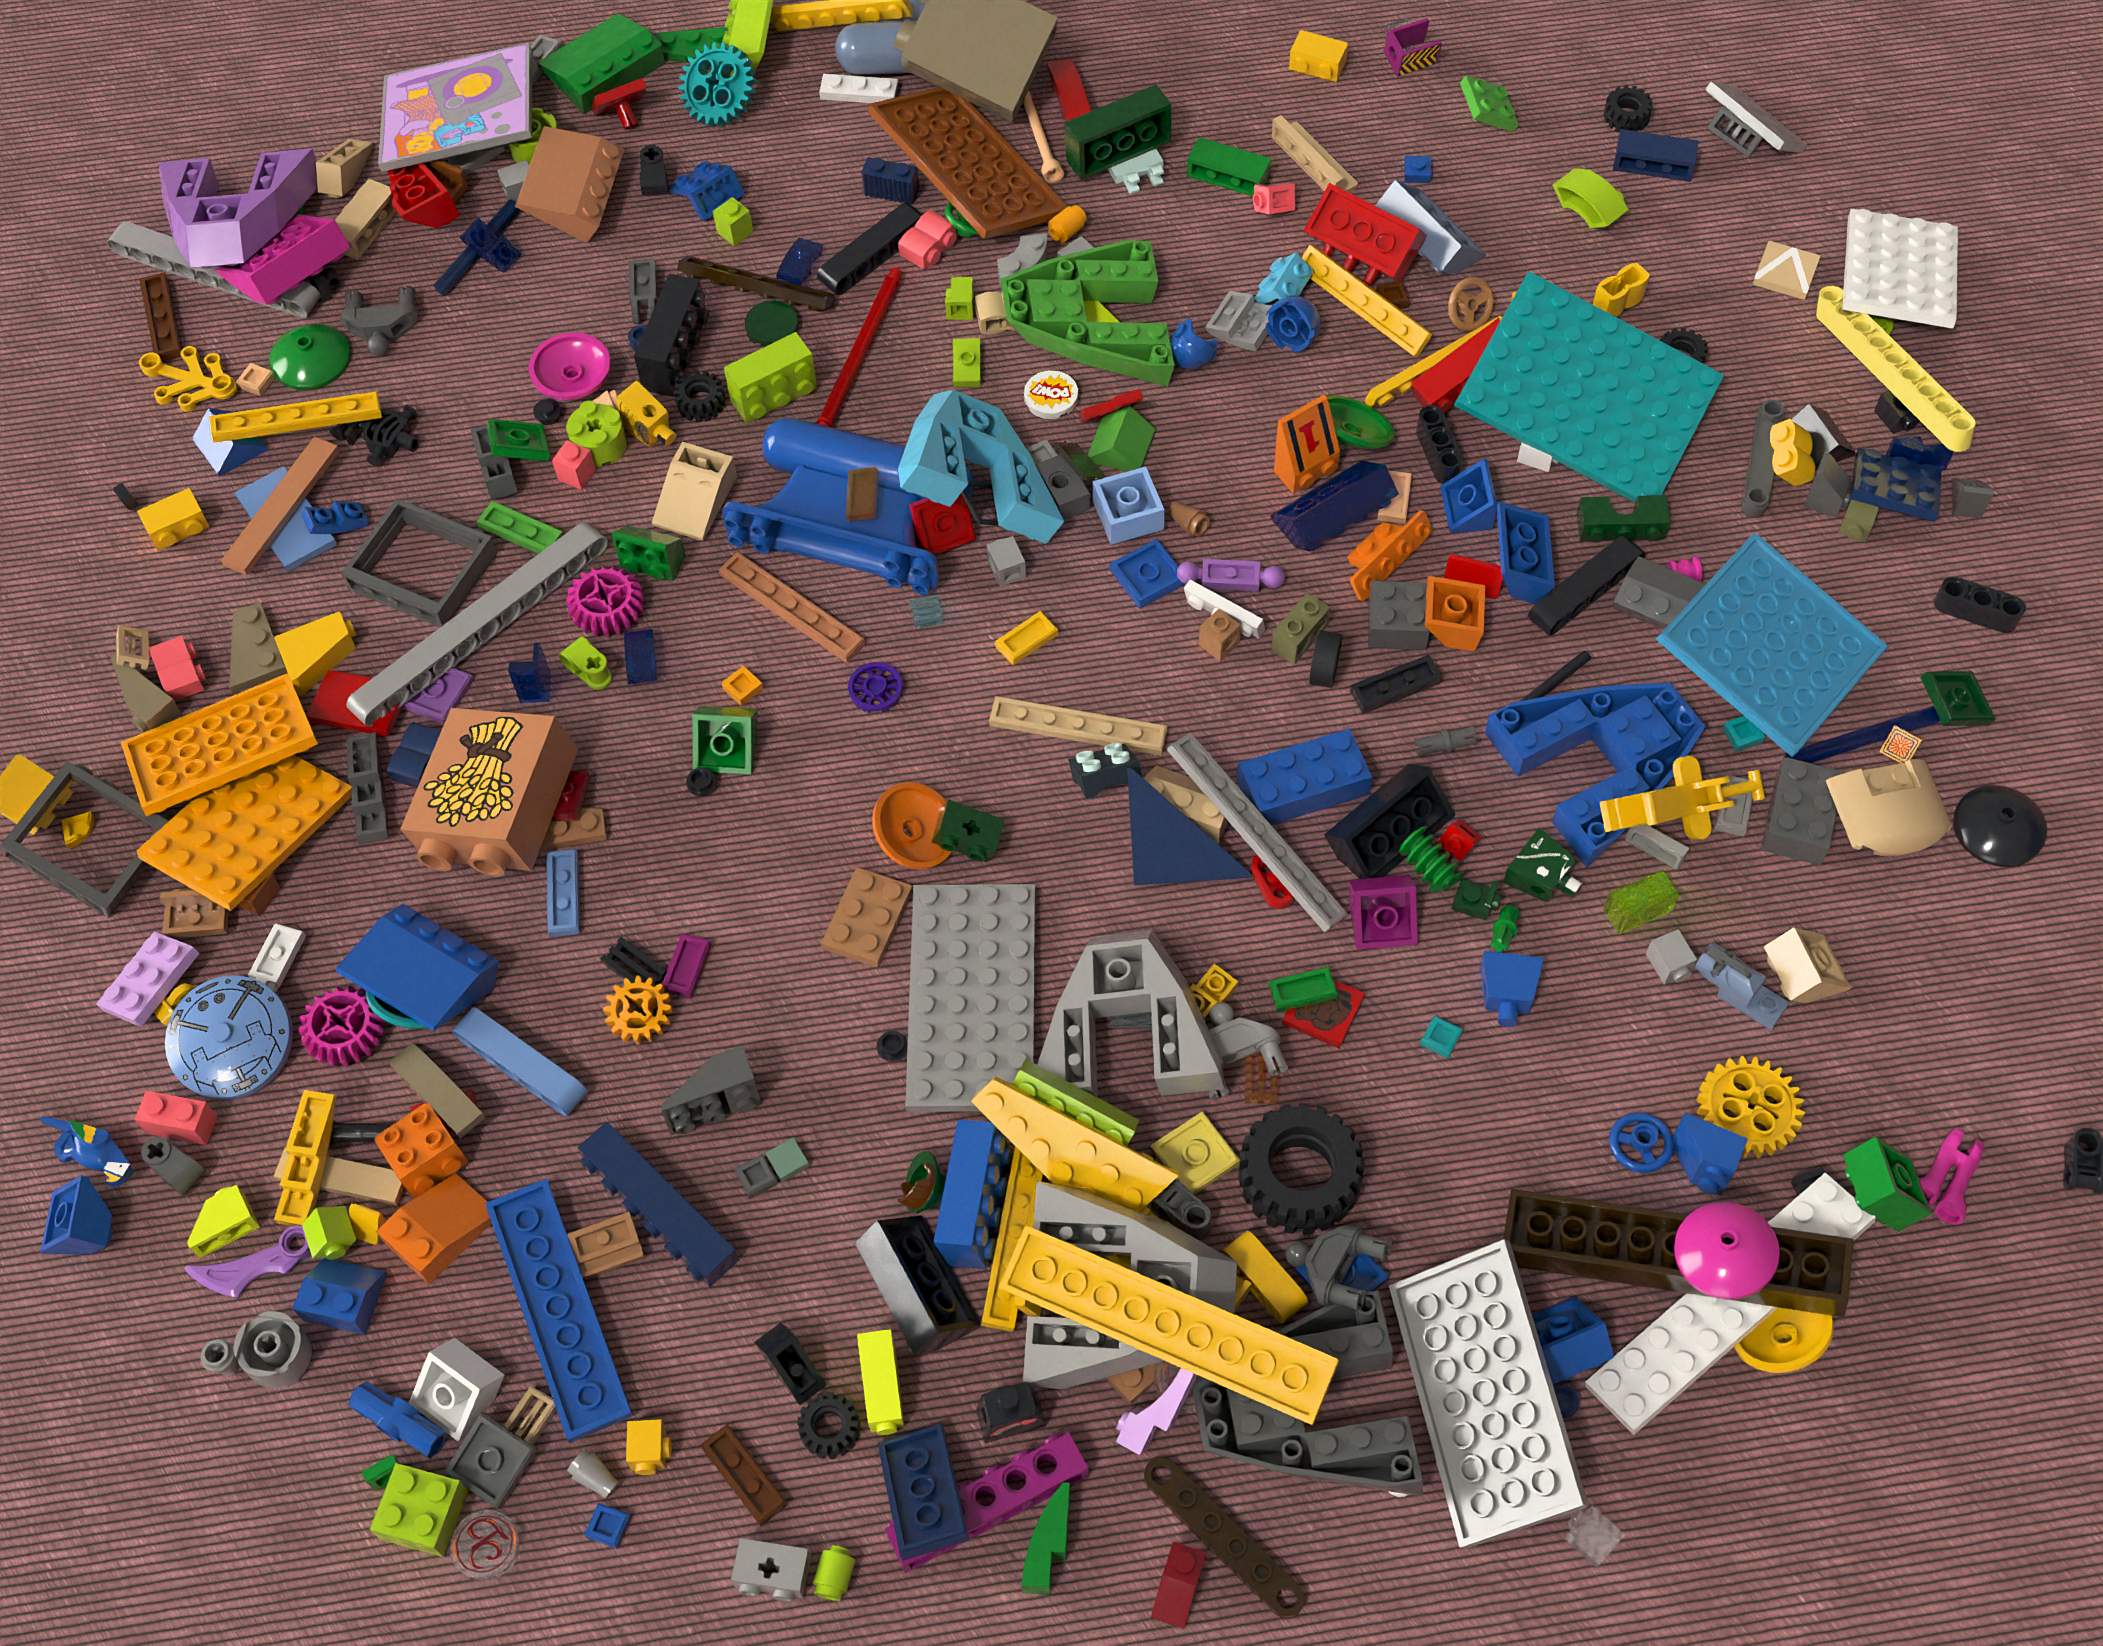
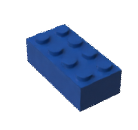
M1349 728L1239 762L1236 781L1243 794L1270 825H1274L1369 795L1372 775Z
M957 1121L933 1242L949 1266L987 1269L989 1258L992 1259L994 1257L995 1240L993 1236L995 1227L998 1228L1001 1222L999 1204L1000 1198L1006 1194L1007 1181L1005 1171L1006 1167H1010L1012 1162V1149L1008 1146L1004 1135L992 1122Z

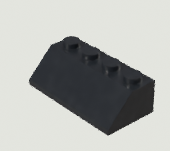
M1407 764L1326 832L1324 836L1337 859L1359 879L1384 877L1407 857L1401 856L1399 849L1414 831L1423 826H1428L1423 835L1434 834L1455 816V813L1430 767Z
M922 1215L877 1220L855 1242L863 1261L866 1263L914 1355L937 1351L981 1327V1322L952 1269L933 1243L934 1236Z

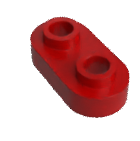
M1256 855L1252 860L1251 874L1265 901L1275 909L1289 907L1293 903L1294 897L1272 871L1267 874L1261 871L1262 869L1269 868ZM1282 893L1284 897L1277 898L1275 897V894Z

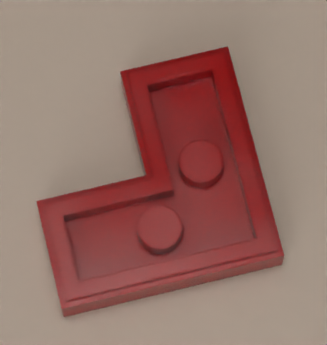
M1138 389L1113 397L1110 401L1082 409L1079 412L1081 422L1084 423L1101 418L1126 406L1133 408L1143 399L1141 390Z

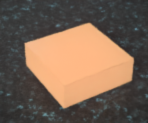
M250 363L236 381L239 389L262 396L275 379L274 372Z

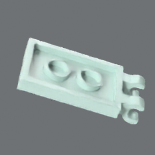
M1157 149L1108 169L1116 184L1124 182L1129 194L1140 191L1137 182H1140L1139 176L1145 174L1148 175L1153 186L1164 183L1161 178V174H1164L1163 159Z

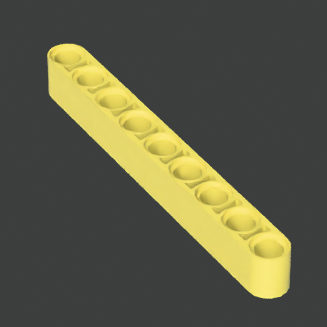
M1836 286L1822 288L1819 291L1816 311L1817 318L1948 449L1955 452L1969 449L1974 434L1975 419L1868 314L1842 310L1843 290Z

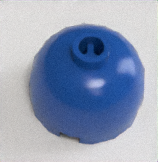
M1289 296L1272 305L1267 311L1269 322L1266 323V330L1272 341L1282 349L1286 345L1293 349L1291 352L1302 351L1319 334L1321 327L1320 314L1317 307L1304 297Z

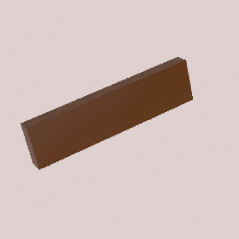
M166 272L140 278L153 353L158 354L162 362L182 357V345Z

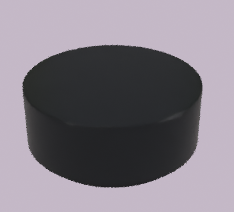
M122 482L113 487V491L128 510H132L139 505Z

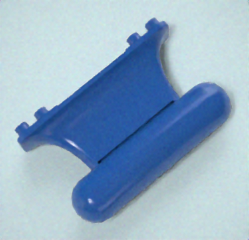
M795 418L778 419L768 427L763 437V456L770 467L792 475L781 491L763 504L752 506L738 502H727L722 510L723 523L729 534L727 541L731 545L742 547L745 542L753 544L754 549L762 554L769 553L770 549L784 553L790 552L876 574L881 578H885L886 583L891 587L900 588L902 583L912 585L913 590L921 595H926L930 589H935L940 579L937 558L929 551L917 548L915 542V527L909 504L922 500L925 497L909 493L900 487L898 467L906 446ZM965 463L967 480L974 481L973 475ZM966 486L965 490L971 499L973 487Z

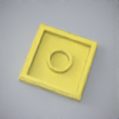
M1203 1111L1150 1145V1150L1163 1166L1167 1168L1170 1166L1180 1172L1176 1180L1185 1185L1193 1195L1237 1167L1240 1161Z

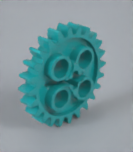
M713 42L711 48L705 44L703 47L704 52L702 53L696 49L695 54L697 57L695 59L688 57L691 65L689 67H682L687 73L686 75L679 76V79L683 80L684 84L680 85L678 89L685 92L679 98L686 102L683 108L689 111V115L697 119L698 122L706 123L710 127H713L714 124L723 127L724 121L731 125L732 117L738 120L741 119L739 111L748 112L745 106L746 102H754L749 96L750 94L757 93L756 90L751 88L753 84L758 83V80L751 77L756 73V70L750 67L753 63L752 60L747 58V54L736 46H730L725 42H722L721 45ZM712 66L711 71L707 74L708 69ZM734 70V74L729 78L731 71ZM706 92V96L702 99L703 93ZM729 95L727 102L724 103L725 97Z

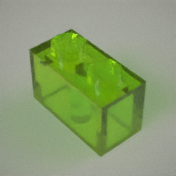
M1664 870L1610 892L1603 910L1617 933L1621 934L1672 912L1679 894Z

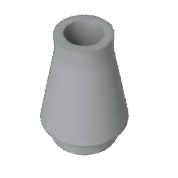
M224 1339L212 1340L202 1349L201 1363L205 1369L220 1373L223 1376H232L237 1372L239 1364L235 1358L233 1346L229 1341Z
M586 1449L575 1458L567 1470L573 1475L572 1480L601 1494L606 1499L620 1483L612 1476L595 1452L589 1453Z

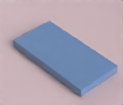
M284 466L234 492L251 519L287 473ZM306 498L270 544V548L287 572L337 545L331 534L309 533L301 516L305 507H312Z

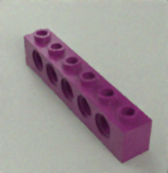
M1069 1432L1063 1436L1057 1433L1048 1437L1042 1442L1043 1446L1032 1452L1030 1449L1019 1452L1012 1458L1013 1462L1003 1467H1000V1465L990 1467L982 1473V1478L971 1484L969 1481L958 1484L970 1540L1052 1497L1063 1482L1070 1483L1071 1487L1089 1477L1088 1467ZM1044 1461H1051L1056 1465V1469L1050 1474H1043L1038 1470V1466ZM1014 1477H1021L1026 1481L1025 1486L1020 1490H1012L1007 1484ZM983 1493H991L996 1498L990 1506L979 1505L977 1499ZM893 1519L889 1522L890 1526L885 1528L887 1538L905 1574L963 1544L959 1543L902 1561Z

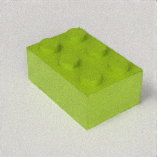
M796 332L724 367L731 403L746 423L759 419L765 414L817 389L812 353Z

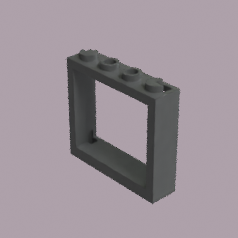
M396 498L341 575L348 590L440 628L452 619L498 552L492 536L485 534L483 530L477 531L461 521H452L436 511L430 512L420 508L414 502L410 504ZM405 524L475 551L439 603L369 574Z
M66 761L1 843L0 849L2 855L109 918L148 867V863L139 859L136 854L105 895L21 845V842L71 779L155 828L147 840L171 819L163 812L154 813L146 817L138 797L131 794L126 796L119 792V788L107 779L101 781L92 776L91 770L84 765L78 763L75 766Z

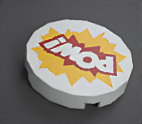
M1048 370L1037 373L1029 379L1025 385L1024 401L1034 415L1043 419L1061 418V415L1069 414L1073 411L1078 402V388L1075 381L1069 375L1060 371Z

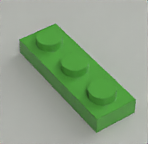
M491 501L477 520L479 528L538 554L563 536L562 531Z

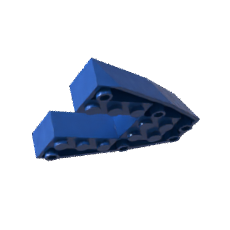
M1671 682L1601 686L1513 702L1489 715L1485 734L1517 777L1590 739L1594 741L1618 772L1617 774L1558 804L1552 821L1579 859L1588 868L1626 829L1605 832L1600 802L1662 789L1674 776V761L1679 757L1688 755L1706 726Z

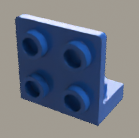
M708 161L697 164L694 167L695 170L690 174L676 178L674 180L675 184L668 188L672 194L688 197L699 219L703 221L713 216V211L733 197L737 200L745 194L731 166Z

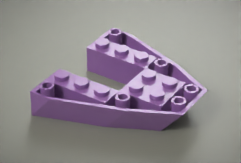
M312 148L261 153L249 192L244 194L215 196L219 184L210 158L159 162L163 204L173 240L190 268H211L217 265L236 266L246 262L281 231L318 187L316 159Z

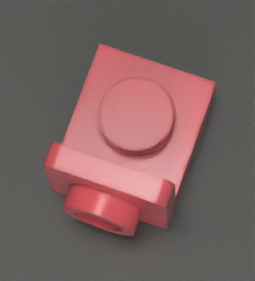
M1288 182L1270 186L1254 185V210L1265 214L1295 210V184Z

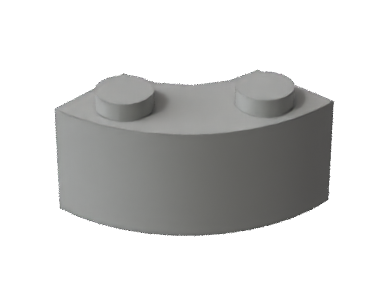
M1047 233L1020 236V244L1017 249L1009 256L997 259L1000 293H1002L1001 278L1048 260Z

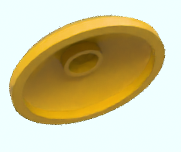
M1778 1307L1735 1345L1734 1349L1744 1362L1758 1370L1772 1373L1799 1370L1815 1362L1829 1347L1834 1333L1833 1318L1831 1315Z

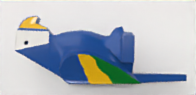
M45 1116L40 1118L43 1124L63 1131L54 1144L55 1154L60 1162L66 1163L76 1160L88 1169L105 1172L108 1178L106 1180L107 1185L113 1187L127 1182L134 1173L132 1166L107 1131L71 1120L65 1122Z

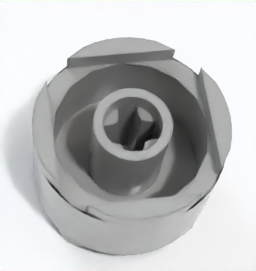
M263 1312L258 1314L259 1317L250 1323L247 1321L239 1329L233 1347L235 1358L240 1367L253 1381L263 1387L280 1388L296 1384L306 1371L311 1360L312 1347L310 1338L290 1316L282 1312Z

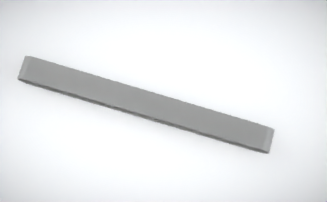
M588 522L578 524L356 690L348 698L347 708L367 727H372V723L380 716L382 718L386 716L388 711H392L394 709L393 706L400 702L398 706L400 708L598 558L606 550L608 539Z

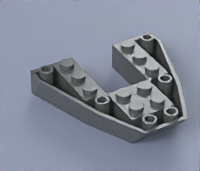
M1378 1290L1366 1292L1365 1302L1363 1306L1360 1305L1362 1307L1360 1311L1333 1303V1305L1325 1306L1276 1332L1339 1359L1340 1361L1332 1379L1392 1369L1393 1351ZM1206 1378L1192 1386L1203 1450L1206 1452L1311 1481L1422 1496L1423 1479L1408 1415L1306 1433L1302 1420Z

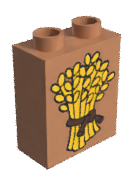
M451 708L400 829L418 849L417 860L437 871H449L453 863L467 864L476 871L493 877L503 876L506 868L532 871L579 748L555 716Z

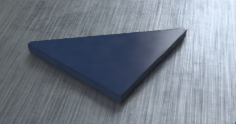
M1127 768L1134 885L1251 878V873L1219 844L1211 839L1134 769Z

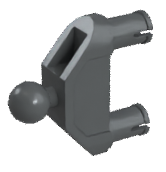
M404 285L399 287L398 305L362 308L363 295L361 292L353 290L352 299L351 290H348L345 293V309L341 312L340 316L341 323L352 334L367 342L371 353L379 356L385 354L389 348V341H396L414 327L418 320V309L415 306L416 290L412 286L406 285V294H404Z
M1344 1225L1318 1236L1312 1249L1302 1241L1292 1242L1287 1247L1285 1256L1289 1264L1295 1267L1306 1265L1308 1279L1318 1304L1331 1306L1335 1303L1360 1311L1362 1309L1360 1305L1363 1306L1365 1302V1290L1345 1286L1341 1283L1355 1256L1361 1253L1386 1261L1391 1253L1392 1242L1388 1239L1385 1240L1366 1235L1362 1228Z

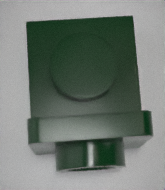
M1461 879L1451 910L1487 921L1490 910L1496 912L1502 895L1496 893L1499 882L1492 881L1489 888Z

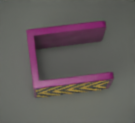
M1428 18L1388 30L1383 52L1397 77L1437 63L1442 46L1440 40L1405 52L1403 48L1425 41L1430 22Z

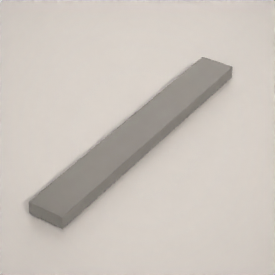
M1191 733L1169 746L1167 751L1324 933L1348 915Z

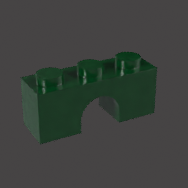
M1666 495L1637 496L1633 513L1628 515L1619 514L1614 511L1610 505L1609 496L1581 497L1576 513L1580 541H1614L1621 535H1625L1630 540H1665L1670 525Z

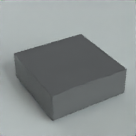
M763 1154L734 1169L749 1199L778 1184Z

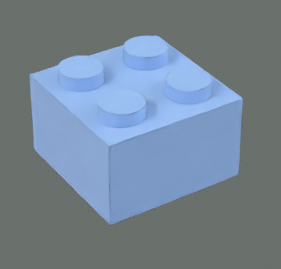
M1146 467L1093 481V503L1111 545L1164 530V508Z

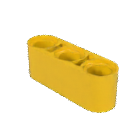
M1250 1231L1243 1233L1221 1251L1222 1254L1237 1262L1236 1275L1252 1284L1250 1291L1279 1323L1283 1324L1309 1303L1302 1289Z

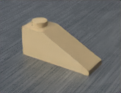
M348 139L316 162L318 192L328 194L332 198H340L353 189L373 149V142Z

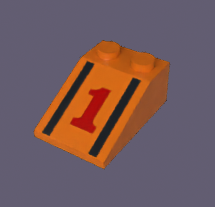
M1322 395L1278 420L1274 473L1294 494L1301 489L1309 488L1316 480L1323 476H1329L1336 471L1339 464L1340 449L1328 398Z

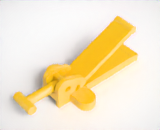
M1692 756L1679 757L1673 764L1676 786L1600 802L1605 832L1647 824L1648 826L1682 818L1684 831L1688 838L1692 840L1705 839L1711 833L1709 811L1735 806L1734 800L1726 799L1727 797L1752 793L1753 801L1765 799L1760 769L1747 771L1749 781L1723 786L1725 783L1730 782L1729 776L1702 780L1700 765L1696 758Z

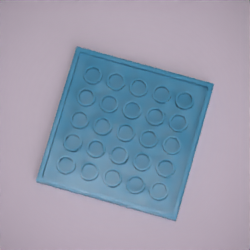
M1755 532L1656 638L1661 645L1791 757L1803 747L1888 647L1885 642Z

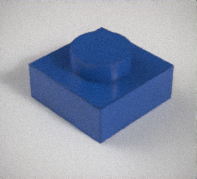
M1405 156L1404 182L1430 183L1431 156Z

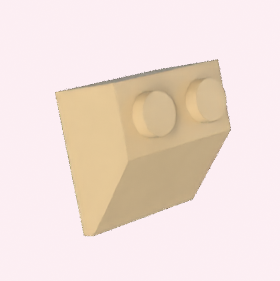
M1792 928L1764 946L1768 954L1767 962L1772 970L1778 974L1782 982L1780 984L1781 990L1791 1001L1809 1003L1845 992L1851 988L1823 934Z

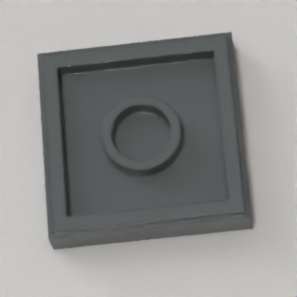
M480 1413L444 1470V1473L453 1479L460 1480L468 1490L496 1509H501L538 1448L487 1414Z

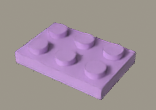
M154 931L143 943V946L132 960L126 964L112 985L105 990L96 1005L104 1012L142 1027L200 953L193 946Z

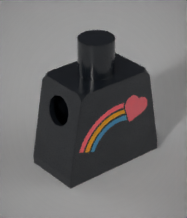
M1029 1382L984 1393L981 1395L976 1408L984 1443L1047 1426L1038 1393Z

